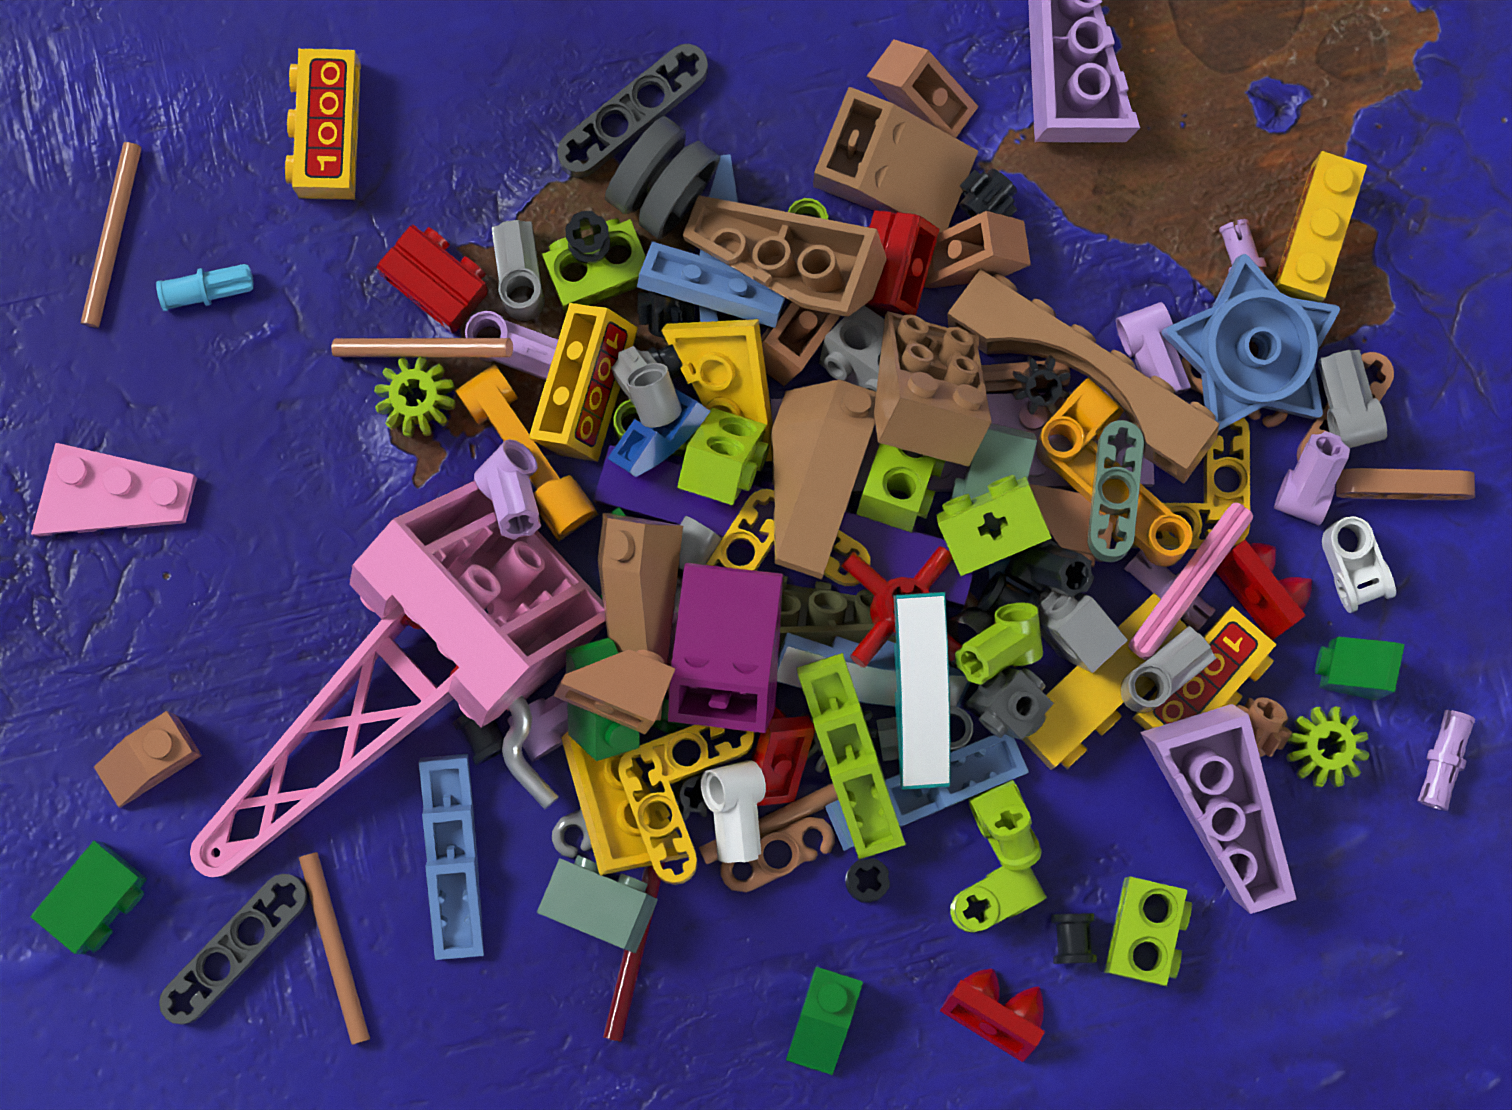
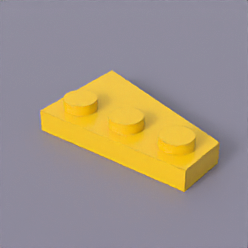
M759 319L666 324L662 328L663 335L668 345L673 344L683 364L680 369L687 383H692L702 405L708 410H711L713 407L767 424L762 442L769 444L766 461H773V447H771L773 419Z
M566 732L561 739L600 876L652 865L619 776L618 767L620 759L625 753L596 761ZM634 759L632 761L634 768L627 772V776L629 778L637 776L644 793L634 794L636 802H639L642 798L651 794V791L641 778L643 771ZM652 803L644 812V821L652 829H663L670 823L668 817L671 814L663 803ZM677 831L666 838L651 840L653 848H656L663 842L668 857L665 862L689 857L687 853L679 855L676 852L672 839L680 838Z

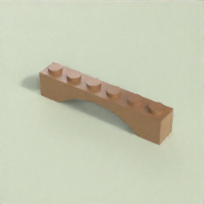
M980 269L947 313L948 328L958 327L969 334L975 335L978 349L987 355L1014 353L1039 356L1046 359L1051 355L1056 359V362L1065 364L1089 377L1123 408L1129 422L1135 424L1141 430L1144 438V458L1182 483L1187 481L1217 439L1219 423L1215 421V415L1208 408L1198 402H1191V404L1185 402L1175 395L1174 388L1168 382L1157 376L1148 378L1134 369V362L1125 354L1117 350L1108 352L1095 343L1096 339L1089 331L1076 324L1070 327L1056 318L1055 311L1049 305L1038 299H1033L1032 302L1017 293L1016 286L1009 279L1000 274H994L992 277Z

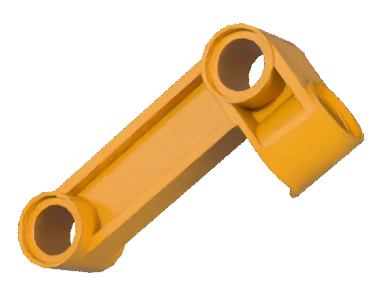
M495 364L455 390L478 425L488 419L503 441L509 439L516 440L526 446L534 455L538 468L529 479L537 489L533 493L537 509L558 541L598 515L596 509L572 476L568 475L560 479L537 444L529 439L530 434L509 405L517 400L518 397Z
M1087 378L1045 424L1037 441L1036 453L1043 465L1053 469L1091 503L1097 452L1096 441L1099 440L1104 428L1108 424L1117 421L1124 410L1090 378ZM1056 434L1063 435L1071 442L1072 449L1066 452L1056 451L1049 444L1048 438ZM1115 461L1112 467L1122 466L1117 461ZM1104 464L1105 469L1111 468V466ZM1110 479L1104 482L1102 492L1108 501L1122 503L1129 498V489L1123 481ZM1140 483L1133 543L1156 566H1172L1181 560L1192 543L1193 533L1191 526L1186 519L1174 514ZM1126 513L1120 514V516H1123L1127 519ZM1110 515L1109 521L1115 526L1119 515ZM1168 531L1174 534L1178 540L1179 547L1174 550L1164 549L1157 542L1156 533Z

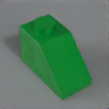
M1348 637L1332 639L1329 641L1328 647L1322 646L1318 653L1315 674L1322 676L1319 688L1374 701L1394 693L1405 644Z
M606 638L566 650V674L618 654L614 641ZM567 702L568 735L596 761L639 748L638 731Z
M819 967L814 968L788 1051L787 1061L833 1075L863 981Z

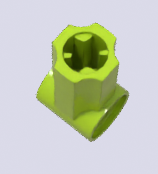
M1023 602L1011 603L1000 607L995 611V624L965 642L963 647L955 652L957 668L965 674L969 682L981 685L1011 665L1024 666L1037 662L1042 658L1043 647L1038 608L1035 605Z

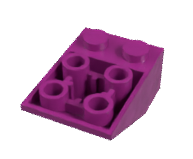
M685 563L671 667L675 668V671L670 681L668 721L766 733L776 707L783 574Z

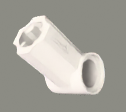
M746 760L706 770L701 779V791L706 805L714 812L718 860L725 863H745L758 859V855L761 854L757 803L763 800L766 793V783L761 768L756 762Z

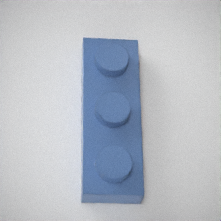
M656 242L651 243L639 273L637 284L638 288L746 320L759 319L760 324L773 328L776 327L786 299L723 262Z

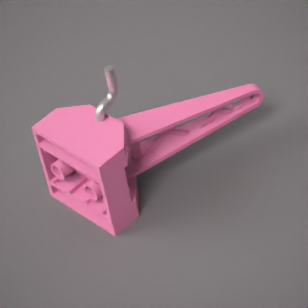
M475 481L394 518L352 566L349 583L360 595L362 603L369 610L375 612L382 620L192 842L190 850L191 862L195 869L204 876L212 878L228 875L235 871L453 699L458 702L461 711L467 717L474 720L481 728L498 718L506 709L510 710L513 722L504 737L502 747L505 764L512 775L544 810L547 809L559 796L528 764L522 754V744L530 733L532 725V715L526 699L566 665V650L588 644L606 625L603 600L538 530L531 536H521L515 540L502 536L493 502L481 492ZM410 625L418 630L424 629L436 642L439 651L456 664L449 678L439 687L427 677L394 641L407 626ZM379 656L421 700L420 703L414 706L363 714L374 664ZM359 679L351 716L322 720ZM400 718L354 756L361 724ZM349 726L340 767L335 773L316 788L280 793L288 756L310 732ZM272 774L268 795L250 798ZM300 800L274 822L278 803ZM265 805L259 835L252 839L229 842L235 814L240 809ZM215 848L220 850L219 857L214 855Z

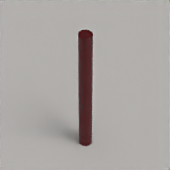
M666 862L661 863V867L663 870ZM653 865L645 866L641 880L648 884L645 893L657 898L661 879L656 874ZM652 916L637 952L633 953L624 949L603 1038L622 1042Z

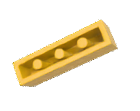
M1155 593L1118 627L1128 641L1093 673L1076 666L1046 695L1054 704L1045 713V722L1034 734L1025 736L1022 741L1050 770L1059 763L1066 769L1069 768L1087 751V748L1081 743L1094 730L1102 736L1122 717L1116 710L1123 703L1120 691L1122 681L1130 672L1146 661L1129 649V642L1161 600ZM1180 619L1157 651L1187 628ZM1144 676L1138 677L1135 682V690L1141 698L1155 686L1154 681Z

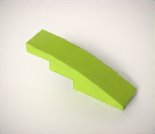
M840 653L797 667V674L813 718L814 727L859 860L906 845L844 654Z

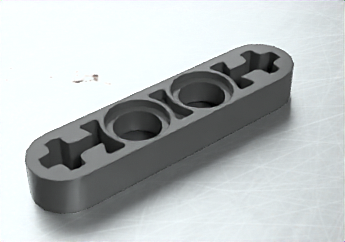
M692 44L676 46L567 133L559 142L557 148L558 161L562 170L575 178H583L593 174L645 132L656 120L666 115L705 82L708 74L707 57L703 50ZM683 58L686 62H691L695 59L697 61L695 64L696 74L691 77L687 72L682 73L674 80L675 87L678 90L672 92L668 81L660 73L665 71L668 79H670L679 71L678 60ZM655 85L661 88L665 94L663 102L654 108L644 107L637 99L638 93L643 87ZM611 114L622 115L628 121L627 131L619 137L608 136L601 128L603 120ZM593 129L599 142L607 148L600 151L598 144L595 143L586 152L588 162L582 164L579 160H575L570 163L571 154L569 148L574 145L580 150L585 148L592 142L591 135L587 132Z
M279 874L269 879L164 988L160 995L159 1006L165 1019L182 1025L193 1023L203 1016L304 910L308 904L309 893L303 880L294 875ZM279 884L283 887H289L293 884L297 889L292 896L297 902L293 907L283 904L273 913V915L281 918V921L275 926L269 915L256 909V906L262 901L266 908H270L279 897L275 888ZM256 917L264 925V937L256 945H246L239 938V926L246 918ZM217 952L226 955L231 965L227 977L220 981L210 979L204 969L208 956ZM194 972L198 981L207 988L212 989V993L207 997L204 990H199L190 1000V1004L194 1008L191 1013L180 1011L176 1014L173 1008L177 1002L172 996L176 991L180 994H185L196 985L195 982L188 979Z

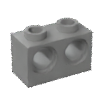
M865 305L849 317L845 316L825 336L819 364L837 380L876 392L884 319Z
M1048 589L1039 593L1041 595L1038 606L1041 636L1059 657L1093 673L1128 641L1092 597L1081 592L1073 597H1069Z

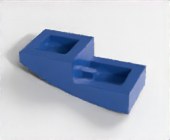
M675 389L682 409L680 416L667 425L655 428L645 427L641 422L634 419L607 459L637 477L673 454L698 429L711 411L696 400Z

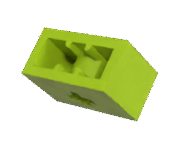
M1015 475L998 479L987 486L988 493L971 499L969 494L953 498L942 505L943 512L936 514L938 525L960 576L1051 539L1049 529L1026 476L1016 480ZM992 512L995 518H1000L998 520L999 529L991 531L988 525H983L985 523L983 515Z

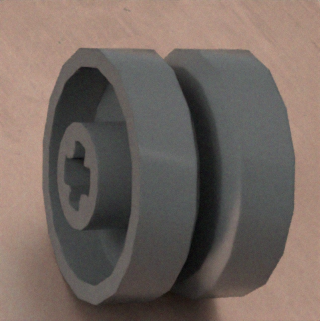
M666 116L656 120L633 145L619 165L605 192V201L623 214L628 215L641 208L639 225L657 239H663L690 211L698 195L703 193L711 180L720 160L719 154L700 141L693 142L684 148L686 130Z

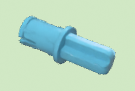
M246 264L209 272L199 268L197 269V274L156 282L158 299L163 311L204 302L208 306L212 304L211 300L250 292L254 285L252 272Z

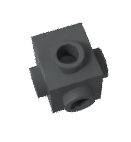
M1008 667L979 685L978 690L968 700L982 715L979 721L991 733L999 738L1007 735L1021 740L1025 736L1034 734L1046 720L1045 713L1054 704L1042 692L1046 686L1037 675L1027 668L1017 670Z

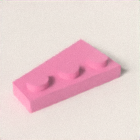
M55 443L31 535L41 537L52 536V534L84 533L95 532L100 529L139 528L186 523L197 477L190 473Z

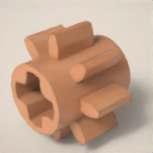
M1261 697L1255 701L1249 698L1244 706H1237L1249 714L1260 757L1265 754L1272 757L1276 749L1282 750L1292 731L1284 727L1289 718L1285 709L1279 703L1272 699Z

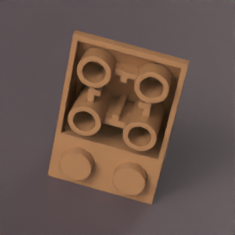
M848 87L815 169L813 187L871 210L888 211L895 214L897 212L916 214L938 227L940 233L949 227L963 191L959 186L969 176L978 150L891 102Z
M887 311L884 319L874 409L878 443L969 467L992 423L975 335L969 334L958 327L946 328L928 323L915 315L903 316Z

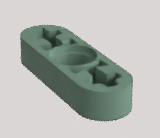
M1118 420L1108 424L1097 443L1087 542L1091 553L1099 560L1105 562H1115L1122 559L1132 547L1135 537L1144 438L1141 430L1135 424L1125 420ZM1117 434L1125 435V443L1133 445V447L1127 448L1122 459V467H1112L1116 459V446L1108 444V442L1114 441ZM1104 464L1111 466V468L1105 469ZM1132 467V472L1125 468ZM1110 479L1123 481L1129 489V498L1122 503L1108 501L1102 492L1104 482ZM1099 510L1106 513V515L1100 516ZM1126 513L1127 519L1123 516H1120V514ZM1110 515H1119L1116 521L1115 534L1117 537L1123 538V541L1118 542L1114 549L1106 548V540L1098 538V535L1105 533L1109 525Z

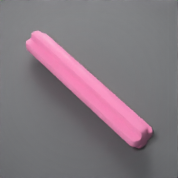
M1237 502L1232 503L1129 642V649L1144 660H1148L1155 654L1253 520V514L1250 510Z

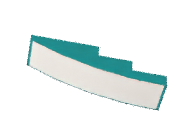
M945 592L893 595L896 630L894 653L897 685L895 708L901 790L950 786V691Z

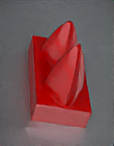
M1244 540L1228 552L1215 571L1267 637L1274 640L1305 616L1303 611L1310 598L1312 579L1289 577L1277 580L1272 573L1276 562V547L1264 543L1249 544Z
M775 707L766 733H760L757 747L752 752L751 759L761 768L766 783L765 796L763 800L757 803V806L795 801L815 733L814 724L809 716L788 718L784 712Z
M994 969L980 970L972 973L964 980H960L948 995L940 1012L1019 1061L1024 1062L1037 1047L1045 1033L1041 1029L1044 1004L1040 987L1029 988L1018 993L1003 1006L998 1002L1000 988Z

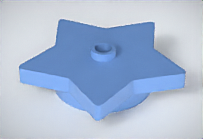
M1242 254L1234 260L1212 308L1162 330L1161 334L1201 374L1204 406L1215 415V421L1219 423V430L1260 408L1309 419L1320 418L1323 415L1315 362L1317 351L1339 314L1340 308L1337 305L1291 298L1280 293L1247 254ZM1250 341L1254 342L1258 347V355L1256 357L1250 352Z

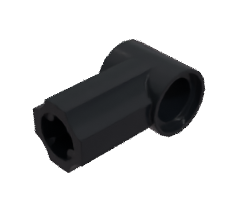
M1050 539L1013 554L1004 571L1007 577L1032 591L1042 593L1045 588L1069 597H1073L1080 592H1087L1094 580L1091 571L1092 561L1081 553L1062 548Z

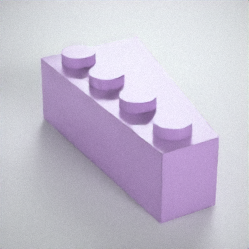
M1028 0L1035 142H1127L1140 129L1136 112H1132L1127 96L1129 88L1124 72H1120L1113 49L1115 42L1110 26L1107 27L1100 4L1102 0Z
M1230 704L1140 732L1234 901L1252 914L1297 900L1249 714Z

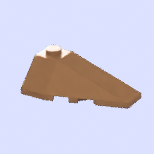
M700 195L697 197L683 233L684 240L802 308L847 317L872 300L887 259L878 231L875 228Z
M834 380L785 392L771 431V447H773L772 485H774L775 510L773 514L775 564L822 579L875 427V391L842 380Z
M603 513L598 568L607 636L614 641L618 653L628 649L635 652L647 650L661 656L665 660L664 664L667 665L683 533L682 525ZM663 702L656 720H661Z

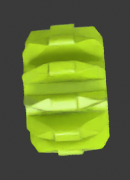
M418 357L415 368L411 369L406 358H400L398 364L402 372L396 375L392 369L385 368L382 373L391 384L375 386V393L382 398H387L375 406L378 414H390L385 423L390 430L397 428L403 423L402 429L405 437H412L416 425H420L424 436H430L432 429L428 423L429 421L434 419L441 426L447 424V418L439 410L455 408L456 403L454 399L444 396L454 390L455 386L451 379L440 380L445 372L440 364L433 366L427 371L428 364L426 358ZM413 388H420L424 397H426L423 402L417 399L418 406H410L405 397L408 391L411 395L414 394Z
M1337 706L1331 708L1327 718L1321 707L1311 709L1312 722L1303 716L1298 717L1294 723L1303 735L1292 733L1287 741L1290 744L1299 746L1298 751L1287 754L1288 762H1295L1299 759H1302L1304 765L1298 769L1296 775L1302 779L1314 770L1313 785L1318 788L1324 786L1328 776L1335 788L1343 786V772L1352 778L1358 777L1361 773L1359 767L1352 760L1365 761L1369 758L1367 751L1356 748V744L1368 740L1367 732L1353 735L1351 729L1357 725L1359 719L1353 715L1343 723H1340L1342 711ZM1330 736L1333 739L1330 745H1337V753L1324 758L1321 754L1325 750H1318L1317 745L1319 741Z

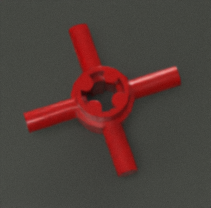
M939 546L914 578L898 577L889 581L883 578L855 552H852L845 559L841 567L874 595L870 605V616L874 627L850 655L857 665L865 668L891 635L896 636L893 595L930 593L928 591L953 560L951 553L947 549ZM947 633L948 660L952 662L955 659V652L963 646Z

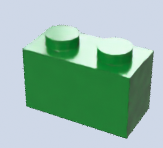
M94 840L30 917L74 954H86L88 950L94 953L112 934L113 930L108 926L120 911L125 915L128 914L141 900L144 891L140 887L147 878L104 842Z

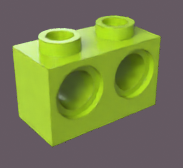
M619 219L606 221L610 236V248L621 245L631 251L630 258L622 264L610 263L605 257L596 263L585 264L572 256L566 237L552 243L549 246L550 251L542 254L565 315L569 303L592 306L638 288L639 273L646 256L631 219L620 223ZM593 234L582 238L585 246L594 244ZM570 263H581L587 268V273L581 280L570 282L561 276L563 269Z
M712 407L711 412L687 445L677 488L733 505L742 489L750 491L756 472H761L769 451V444L762 442L767 424Z
M880 443L860 500L857 515L912 532L917 516L927 518L935 491L927 489V485L931 475L940 478L945 460L921 454L922 457L912 458L902 451L904 449ZM894 489L901 490L909 498L897 499L888 491Z
M1135 877L1124 878L1104 973L1159 986H1167L1169 977L1176 979L1182 958V950L1175 949L1179 929L1187 930L1192 911V902L1185 901L1186 889ZM1150 895L1160 896L1167 905V914L1159 923L1148 920L1143 911L1144 902ZM1142 942L1151 944L1157 953L1155 965L1147 971L1139 969L1133 961L1134 949Z

